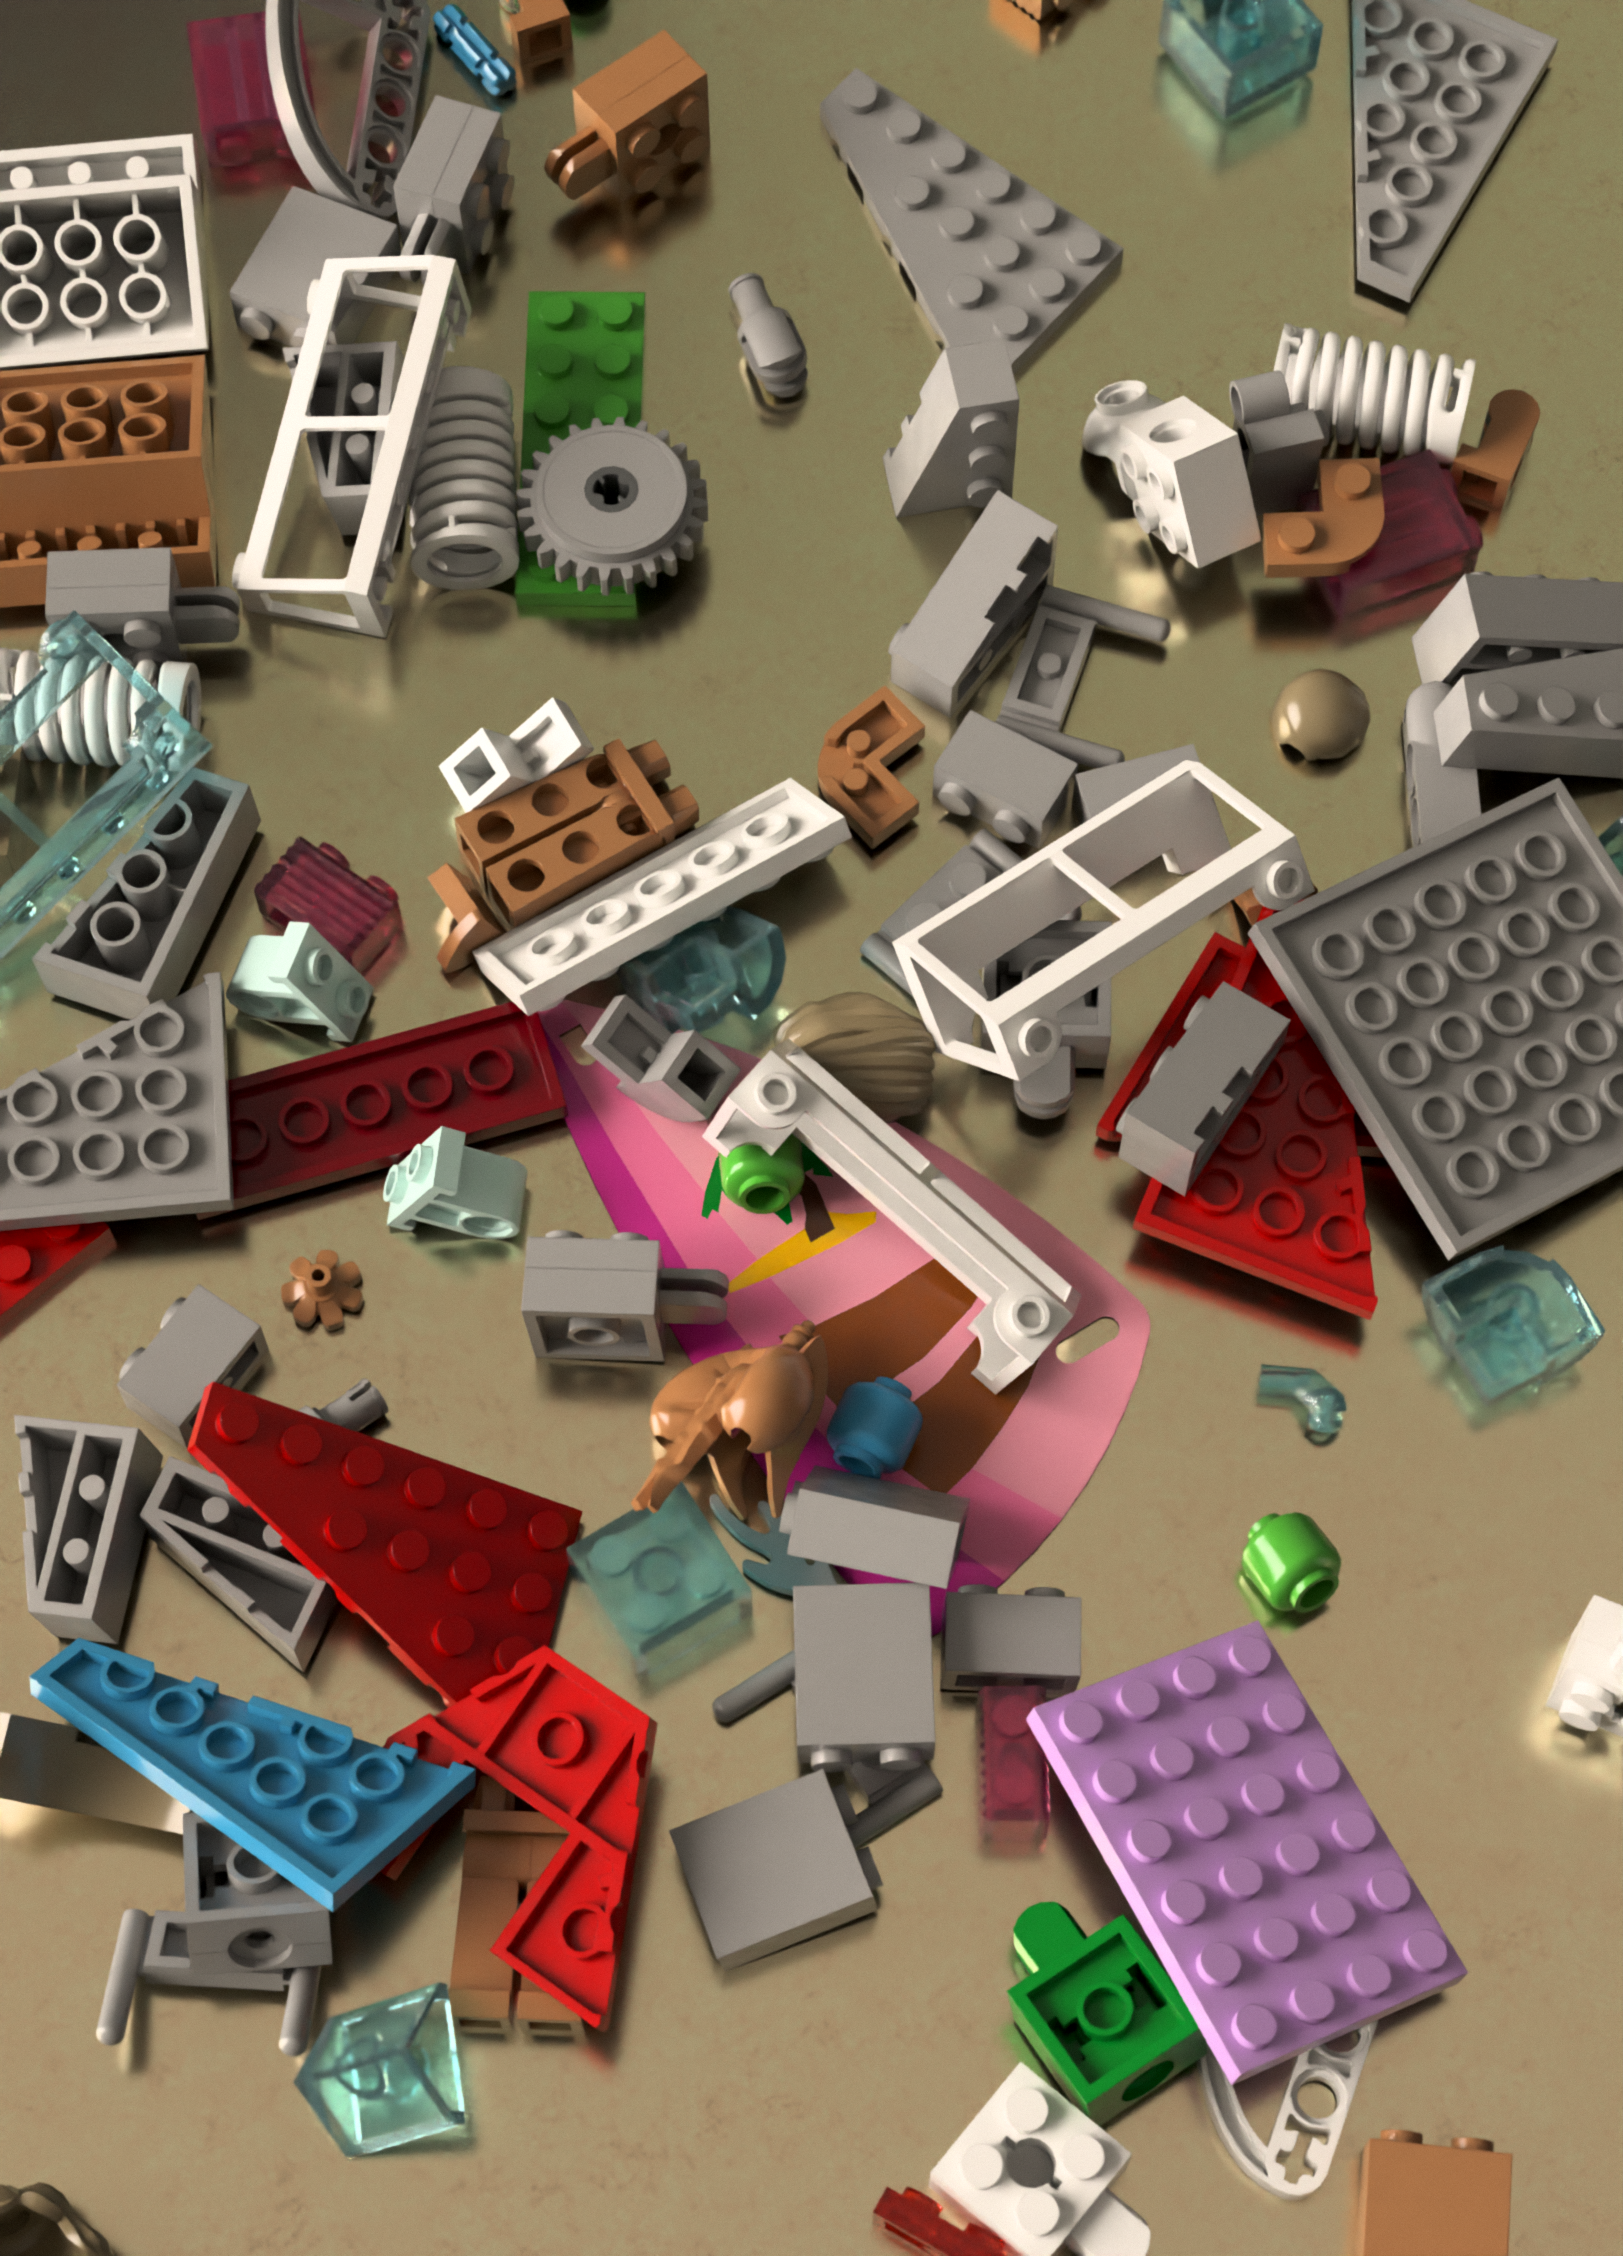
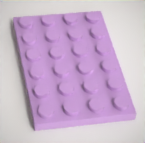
M1258 1620L1033 1707L1028 1715L1027 1723L1231 2085L1458 1984L1468 1974L1464 1964Z

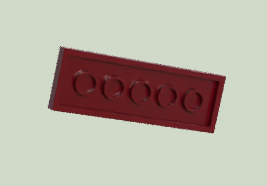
M508 1002L228 1080L234 1210L399 1164L412 1152L415 1145L422 1144L441 1126L466 1132L464 1145L567 1117V1104L538 1011L527 1016L515 1003ZM233 1210L196 1213L198 1220H202Z

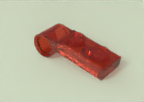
M907 2186L901 2195L887 2187L873 2211V2224L928 2256H1006L1001 2253L1006 2244L1000 2238L976 2224L968 2223L963 2231L940 2218L939 2215L943 2207L929 2196L914 2188Z

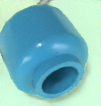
M880 1376L875 1379L874 1383L856 1382L846 1388L827 1427L826 1435L829 1445L834 1450L833 1459L838 1465L850 1473L876 1479L881 1478L883 1473L892 1474L904 1467L923 1423L922 1413L910 1400L912 1393L905 1385L894 1379Z

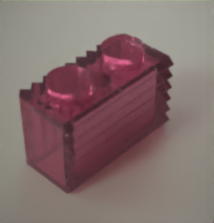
M298 837L294 845L288 847L286 854L280 856L278 863L272 865L270 872L264 875L262 881L256 884L254 894L259 911L265 919H270L274 925L280 926L284 932L289 922L310 923L361 974L403 925L398 902L399 897L395 890L381 878L370 875L365 880L351 871L347 858L332 845L323 842L317 848L303 837Z
M984 1686L978 1692L975 1716H977L976 1742L978 1743L976 1768L978 1769L977 1782L979 1783L977 1808L979 1809L978 1822L980 1823L978 1835L985 1841H1038L1047 1839L1050 1822L1048 1758L1026 1721L1033 1707L1046 1703V1687Z

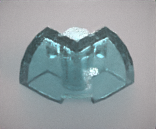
M727 906L726 911L719 917L694 924L674 935L672 941L666 946L654 951H645L620 965L616 973L630 998L670 1033L673 1034L682 1027L688 1031L696 1030L701 1033L704 1030L717 1026L723 1021L725 1015L731 1011L754 1021L771 1004L782 983L786 954L779 926L743 909Z
M1504 1245L1479 1252L1429 1278L1422 1284V1302L1437 1342L1449 1362L1456 1359L1486 1408L1534 1382H1537L1540 1387L1562 1374L1596 1347L1606 1331L1570 1275L1553 1258L1549 1262L1529 1252L1504 1250Z

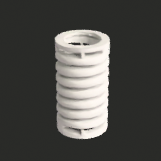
M1285 323L1274 371L1280 370L1286 380L1290 405L1304 402L1307 410L1313 408L1314 411H1323L1328 424L1329 439L1333 436L1336 429L1337 441L1342 445H1349L1356 439L1358 434L1360 446L1363 449L1370 450L1377 445L1381 436V448L1388 454L1396 453L1403 441L1404 454L1408 458L1413 459L1422 453L1425 444L1426 454L1431 462L1453 466L1476 359H1467L1460 369H1454L1455 362L1450 354L1444 353L1437 358L1430 374L1431 357L1424 349L1415 350L1408 363L1407 349L1403 345L1396 344L1389 350L1385 361V345L1381 341L1373 340L1367 345L1362 359L1363 342L1359 337H1348L1340 354V336L1336 332L1329 331L1322 337L1314 363L1320 338L1319 331L1315 328H1300ZM1450 387H1453L1452 392H1451V395H1450V398H1449V401H1448V404H1447V407H1446L1449 388H1450Z
M470 366L442 368L409 492V505L411 507L410 525L412 528L410 544L413 548L411 568L421 580L439 588L449 590L485 589L501 584L512 577L519 566L518 520L516 518L517 500L515 498L517 484L514 478L516 462L513 458L515 452V442L513 440L514 423L511 419L513 417V392L507 381L489 370Z
M0 648V745H21L27 759L34 762H41L48 758L59 764L72 760L78 765L87 766L95 762L99 766L108 768L118 763L121 767L132 770L142 764L143 767L150 771L161 770L187 774L192 768L199 741L202 702L200 675L194 663L166 661L161 666L159 672L155 662L149 659L140 661L135 669L134 663L129 658L120 657L112 666L110 660L105 656L97 655L88 663V660L82 654H73L65 661L64 657L58 652L48 653L41 663L39 655L33 650L22 652V650ZM185 695H187V720H182ZM156 720H158V737L155 743L153 735ZM13 723L15 724L16 735H14V732L12 730ZM182 728H186L184 740L182 741Z

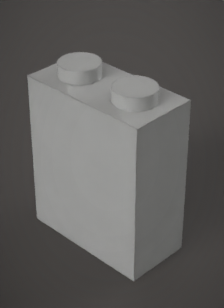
M292 186L229 292L237 326L257 339L266 340L270 338L291 347H302L311 316L307 312L309 288L314 279H321L326 259L400 256L401 246L397 224ZM395 271L353 273L357 284L385 289ZM339 297L326 345L354 344L376 303Z
M815 1465L804 1482L795 1481L792 1493H787L779 1532L790 1534L788 1555L947 1589L958 1562L970 1499Z
M921 1583L793 1586L797 1763H811V1768L815 1771L823 1769L824 1772H842L851 1769L853 1762L880 1761V1767L883 1769L902 1771L919 1768L921 1760H934L935 1716L930 1585Z
M823 1769L669 1830L716 1958L724 1971L878 1910L871 1890L883 1886L880 1874L869 1847L855 1851L846 1827L859 1821L844 1783L830 1788Z

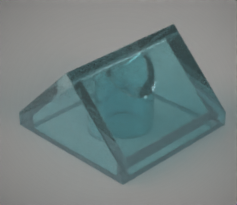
M438 1982L330 2017L327 2020L293 2083L346 2157H359L466 2124L447 1983Z

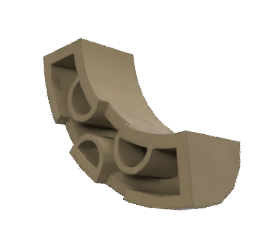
M0 1712V1799L183 1835L182 1813H192L193 1811L77 1727Z

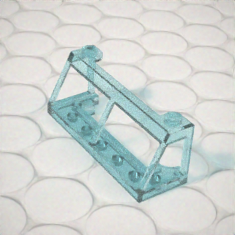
M75 610L64 620H59L52 624L44 632L40 640L41 648L38 653V661L43 669L0 711V767L105 661L109 662L147 701L134 713L136 717L134 730L122 745L132 757L51 838L45 835L0 791V809L40 847L0 888V960L213 747L166 698Z

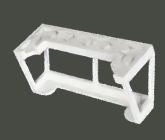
M436 255L326 259L321 279H314L312 281L307 298V312L311 316L246 553L240 552L237 555L233 568L232 584L236 588L247 611L386 638L393 609L391 606L381 604L380 601H383L385 597L387 582L393 583L396 574L391 560L447 351L454 352L457 342L455 336L465 337L472 312L456 259ZM428 270L422 296L360 285L356 283L353 273ZM339 297L417 311L392 409L387 416L307 417ZM305 431H385L347 577L344 579L263 578L302 434ZM268 593L343 594L346 596L354 616L271 600Z
M1185 760L892 943L926 1029L934 1039L936 1053L1021 1081L1049 1063L1057 1053L1062 1038L1061 1023L1057 1015L1059 1010L1250 888H1252L1255 898L1261 905L1273 910L1286 909L1315 890L1296 835L1203 764ZM1210 790L1262 830L1231 849ZM1160 855L1163 856L1169 872L1183 875L1196 871L1138 909L1132 908L1108 889ZM1096 898L1120 918L1113 925L993 1001L986 1000L988 996L980 978L979 969L1090 899ZM976 1013L984 1020L996 1053L969 1045L974 1042L972 1024Z
M790 1038L772 1048L727 1097L702 1135L707 1142L727 1158L733 1150L745 1145L762 1146V1149L772 1156L786 1139L793 1134L987 1305L967 1327L976 1337L978 1336L981 1345L979 1363L971 1374L995 1395L1037 1360L1075 1314L1082 1296L1077 1290Z

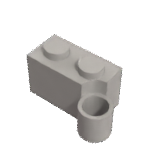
M1280 370L1232 380L1229 385V394L1234 415L1233 431L1238 433L1256 516L1311 504L1322 448L1329 444V429L1323 411H1314L1313 408L1307 410L1304 402L1290 405L1288 387Z

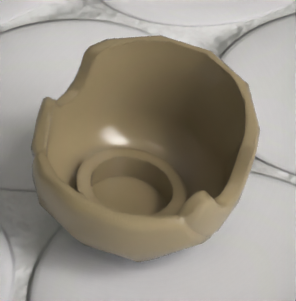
M1321 668L1301 673L1284 687L1278 694L1270 713L1272 728L1277 742L1280 745H1292L1302 752L1308 761L1318 758L1320 760L1342 758L1360 745L1371 721L1370 705L1366 700L1364 691L1345 675Z

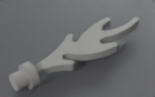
M717 1494L710 1496V1506L720 1522L743 1544L771 1560L768 1564L748 1559L743 1561V1572L753 1580L769 1589L793 1596V1586L838 1585L828 1563L815 1561L813 1565H808L805 1558L787 1554L790 1534L779 1532L781 1516L778 1518L772 1517L770 1506L766 1501L758 1502V1513L770 1529L768 1533L762 1534L738 1520L724 1506Z

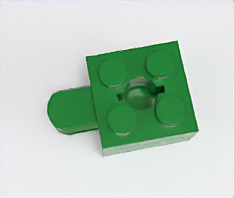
M1056 1902L1037 1903L1028 1907L1018 1917L1013 1928L1014 1946L1017 1956L1030 1973V1976L1007 1990L1013 2019L1072 2104L1098 2126H1101L1208 2054L1206 2039L1178 1989L1124 1914L1089 1937L1086 1936L1071 1913Z

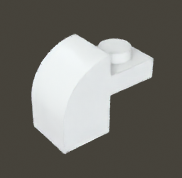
M552 697L510 736L481 728L438 767L467 813L582 761L594 750V747L567 703Z

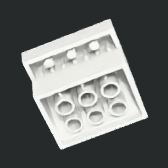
M193 134L0 151V370L209 351L208 281L198 146Z

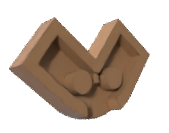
M1379 458L1319 460L1316 474L1320 512L1263 513L1261 533L1265 578L1324 577L1349 572L1351 563L1364 557L1377 542L1379 543L1385 517Z
M885 685L839 719L827 731L818 759V782L824 798L832 808L845 816L847 824L872 849L919 814V801L885 767L925 738V725Z

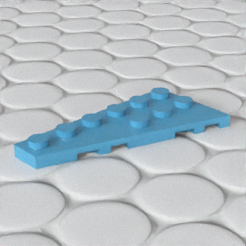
M82 1638L75 1640L29 1676L32 1696L332 1912L338 1909L475 1787V1768L452 1762L449 1769L418 1759L417 1749L396 1742L392 1744L390 1749L354 1738L351 1727L254 1695L249 1702H245L219 1693L218 1683L197 1676L193 1678L191 1683L155 1672L154 1662Z

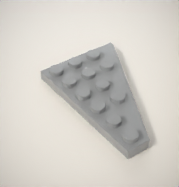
M1352 0L1357 280L1410 303L1555 55L1559 39L1467 0Z
M855 68L820 103V119L830 137L838 143L843 162L847 169L851 168L864 192L863 199L881 233L891 242L892 253L898 265H903L916 289V298L934 332L940 335L945 343V348L1005 338L1013 374H1015L1122 263L1124 248L859 69Z
M221 972L203 975V983L166 1003L163 998L145 1007L136 1018L127 1021L122 1020L76 1045L77 1052L41 1072L34 1068L19 1076L10 1087L0 1090V1231L234 1210L225 995Z

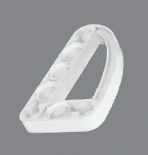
M1378 2020L1357 2029L1359 2034L1358 2044L1351 2051L1335 2052L1326 2047L1325 2044H1322L1297 2056L1267 2147L1251 2128L1239 2104L1233 2085L1230 2084L1206 2041L1208 2054L1197 2060V2068L1209 2114L1228 2153L1244 2173L1260 2187L1282 2199L1292 2201L1307 2199L1317 2192L1327 2176ZM1316 2080L1329 2085L1335 2092L1337 2099L1335 2112L1329 2117L1321 2119L1312 2118L1305 2114L1299 2106L1297 2099L1298 2090L1303 2084ZM1287 2120L1306 2133L1325 2134L1327 2136L1325 2145L1314 2137L1311 2139L1304 2157V2164L1314 2169L1313 2177L1302 2175L1296 2184L1284 2180L1285 2167L1276 2163L1277 2155L1288 2157L1291 2154L1300 2132L1287 2131L1285 2129Z

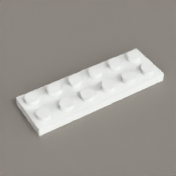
M789 778L477 948L472 953L480 971L527 1016H530L537 1011H546L556 1007L565 999L566 995L591 981H600L612 976L617 972L620 965L645 951H654L666 946L672 941L674 935L694 924L719 917L726 911L727 906L750 893L764 891L773 887L779 882L781 876L799 866L827 857L834 847L852 838L845 816L795 780Z

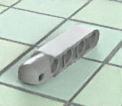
M1439 681L1428 682L1414 689L1407 699L1403 715L1402 729L1412 847L1481 815L1477 769L1445 767L1441 764L1433 712L1452 690L1453 686Z

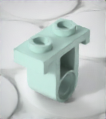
M289 922L284 936L254 935L249 938L226 991V998L236 1008L251 1016L269 1021L326 1025L328 1027L326 1035L331 1040L352 1042L361 1019L368 1008L374 987L310 923Z
M441 1126L422 1144L415 1145L412 1152L398 1165L394 1164L389 1170L383 1191L384 1201L390 1203L387 1226L411 1232L415 1228L416 1221L486 1239L511 1238L520 1231L528 1171L518 1161L464 1146L466 1132Z

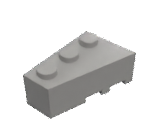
M1005 338L944 348L919 392L921 398L920 407L915 415H906L901 424L903 436L896 448L888 447L883 456L896 518L971 505L979 508L987 507L997 490L1012 498L1020 399Z
M397 341L326 345L307 417L387 416L390 414L405 360ZM302 347L282 348L292 381ZM306 431V438L322 497L341 534L358 535L385 431Z
M997 490L910 624L905 623L893 637L888 649V653L891 655V682L951 718L1037 610L1045 586H1053L1058 525Z
M1486 571L1464 574L1411 638L1422 684L1439 681L1455 686L1460 678L1466 674L1623 648V582H1605L1593 577L1578 580L1550 579L1540 574L1524 577L1496 576Z
M14 1415L15 1434L20 1438L22 1472L18 1473L19 1490L24 1496L27 1529V1531L23 1532L28 1612L55 1637L82 1638L88 1641L118 1644L146 1529L140 1514L158 1480L163 1455L139 1428Z

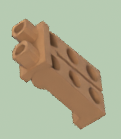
M620 738L603 746L605 754L588 757L454 818L458 848L484 890H488L491 901L510 930L675 841V836L699 821L698 803L687 786L682 784L657 797L652 789V785L671 776L670 763L656 740L627 750Z
M490 1776L480 1777L473 1809H464L463 1832L467 1834L463 1855L462 1883L450 1988H447L444 2013L450 2029L513 2031L517 1971L491 1953L490 1949L520 1907L522 1890H527V1895L570 1834L541 1812L516 1811L517 1795ZM521 1975L517 2020L522 2032L585 2034V2020Z

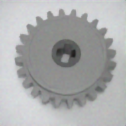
M617 417L614 425H603L599 418H593L591 428L582 431L575 424L570 425V436L563 441L554 435L548 438L549 455L540 451H535L532 454L534 470L523 469L521 473L523 489L517 490L516 494L520 532H524L527 551H537L538 566L541 569L555 564V575L558 582L562 583L570 576L577 578L578 591L584 592L591 583L600 585L602 595L608 596L612 586H623L628 595L633 594L634 583L645 581L651 588L657 586L656 574L662 570L672 577L677 574L676 557L691 561L694 557L693 542L703 541V522L708 521L709 517L706 479L700 478V463L698 460H688L687 446L683 442L670 448L669 431L663 429L654 436L648 433L647 421L641 420L636 428L625 426L623 417Z

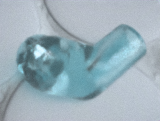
M1260 1365L1258 1396L1299 1400L1309 1408L1307 1421L1312 1430L1336 1432L1340 1429L1343 1422L1342 1412L1347 1410L1344 1394L1322 1374L1311 1368Z

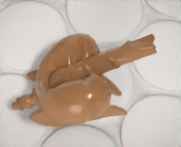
M803 1321L801 1325L795 1324L791 1328V1332L784 1336L780 1345L753 1348L751 1344H746L739 1350L711 1356L680 1371L667 1382L651 1406L649 1419L652 1435L667 1452L663 1458H658L645 1484L632 1500L631 1504L635 1511H643L648 1506L653 1514L658 1512L675 1487L690 1473L695 1464L703 1456L707 1455L727 1503L740 1521L746 1520L748 1511L743 1496L742 1477L752 1452L765 1453L767 1465L766 1485L771 1516L774 1518L780 1517L789 1477L819 1420L828 1387L826 1349L821 1335L813 1336L812 1333L815 1331V1325L812 1321Z

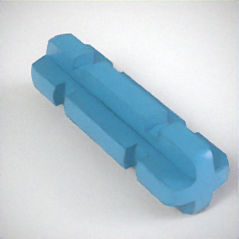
M448 4L443 10H438L433 16L435 31L446 43H453L450 48L476 77L483 78L481 83L485 88L497 97L502 96L507 90H512L517 83L515 69L505 58L497 57L499 51L474 23L466 22L468 20L467 15L455 4Z

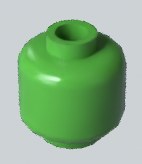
M793 1134L786 1139L772 1156L762 1149V1146L758 1145L741 1146L733 1150L727 1158L718 1151L721 1185L726 1197L749 1212L756 1214L777 1212L802 1191L805 1178L800 1140Z
M1299 1512L1287 1513L1281 1516L1273 1513L1261 1518L1252 1526L1248 1533L1249 1541L1243 1550L1241 1564L1247 1576L1272 1607L1282 1611L1310 1612L1324 1604L1335 1593L1339 1585L1338 1575L1342 1559L1336 1547L1310 1516Z

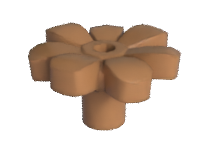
M321 1250L317 1254L316 1263L313 1265L305 1257L300 1256L290 1264L289 1269L291 1275L297 1281L285 1283L281 1287L283 1304L288 1307H295L293 1318L295 1322L304 1327L311 1326L316 1321L317 1316H320L326 1330H337L344 1324L341 1308L356 1312L364 1302L362 1292L353 1288L362 1279L358 1266L351 1261L339 1267V1257L332 1250Z

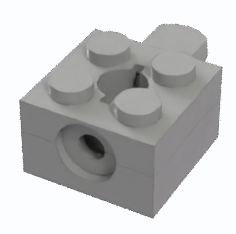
M435 95L393 185L403 245L400 256L436 255L456 259L459 271L469 274L478 253L486 254L493 237L494 217L499 208H507L514 189V177L508 174L507 168L510 141L504 139L501 113ZM428 270L399 271L402 279L416 282L421 276V281L425 285Z
M171 547L47 552L45 617L56 650L64 657L65 661L73 654H82L90 663L94 657L99 655L108 658L113 666L117 659L124 657L129 658L134 663L136 669L140 661L149 659L155 662L160 672L161 666L166 661L187 662V644L232 642L238 637L240 598L237 593L225 586L182 588Z
M1057 920L982 968V983L988 996L986 1000L993 1001L1102 932L1111 926L1112 922ZM1111 978L1057 1012L1062 1028V1038L1057 1053L1049 1063L1023 1080L1017 1081L1013 1079L1014 1098L1019 1109L1027 1115L1039 1119H1048L1066 1112L1075 1092V1068H1107L1111 1041ZM981 1018L980 1048L996 1053L984 1020Z
M556 1230L548 1232L545 1237L527 1236L521 1312L535 1357L664 1362L667 1323L716 1325L725 1321L727 1303L723 1298L728 1293L729 1279L725 1274L714 1269L665 1268L660 1241L649 1240L648 1237L642 1234L621 1232L612 1235L610 1239L584 1238L581 1234L573 1231Z
M195 1812L182 1813L185 1920L191 1977L333 1964L329 1909ZM265 1931V1936H255V1932Z

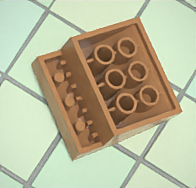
M205 355L0 371V608L45 604L47 552L171 547L182 588L216 587L217 552L214 461Z

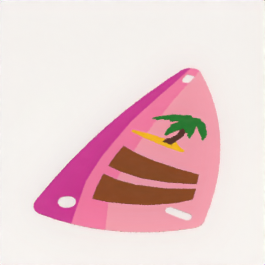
M563 1000L552 1009L538 1011L567 1104L568 1116L564 1117L565 1122L618 1232L638 1233L648 1237L649 1240H659L665 1268L714 1269L722 1272L729 1279L728 1293L723 1298L727 1303L725 1321L716 1325L668 1323L691 1362L695 1364L711 1356L739 1350L746 1344H751L753 1348L780 1345L784 1336L791 1332V1328L795 1324L801 1325L803 1321L807 1320L812 1321L815 1325V1331L812 1333L813 1336L821 1335L828 1361V1387L819 1420L789 1477L784 1501L787 1493H792L795 1481L804 1482L815 1465L849 1472L835 1462L833 1459L834 1450L826 1438L827 1427L848 1386L856 1382L874 1383L875 1379L881 1376L894 1379L911 1391L910 1400L918 1407L923 1416L922 1429L904 1467L892 1474L883 1473L879 1479L970 1499L958 1562L947 1589L930 1586L931 1636L936 1635L942 1630V1609L946 1592H958L959 1587L970 1584L999 1587L1036 1551L1063 1519L1087 1485L1111 1443L1137 1381L1150 1335L1151 1324L1146 1308L1092 1257L1007 1191L950 1153L895 1121L887 1123L1082 1295L1074 1316L1037 1360L995 1395L971 1374L979 1363L981 1345L978 1336L976 1337L967 1329L987 1304L804 1143L800 1141L805 1174L802 1191L784 1208L773 1213L756 1214L736 1205L726 1197L721 1185L718 1150L707 1142L702 1135L727 1097L762 1059L707 1039L741 1070L708 1120L695 1122L675 1121L643 1107L616 1088L621 1080L597 1060L590 1065L577 1063L560 1039V1035L579 1024L589 1035L606 1009ZM662 1025L672 1034L684 1032L683 1030ZM1111 1317L1118 1323L1119 1333L1114 1339L1078 1361L1064 1363L1057 1357L1056 1347L1061 1341L1099 1318ZM751 1452L767 1476L765 1453ZM832 1564L848 1584L916 1583Z

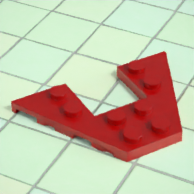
M544 1645L517 1661L514 1668L507 1674L501 1676L493 1675L469 1689L472 1693L471 1695L435 1716L429 1713L387 1738L383 1747L390 1749L392 1744L396 1742L417 1749L418 1759L449 1769L452 1762L472 1768L475 1766L570 1833L500 1934L490 1952L594 2028L605 2033L610 2024L658 1723ZM434 1824L380 1872L396 1881Z

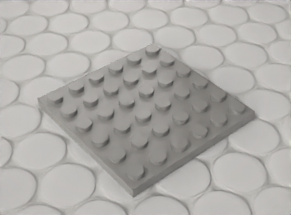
M1559 777L1258 921L1247 933L1448 1261L1623 1170V877Z

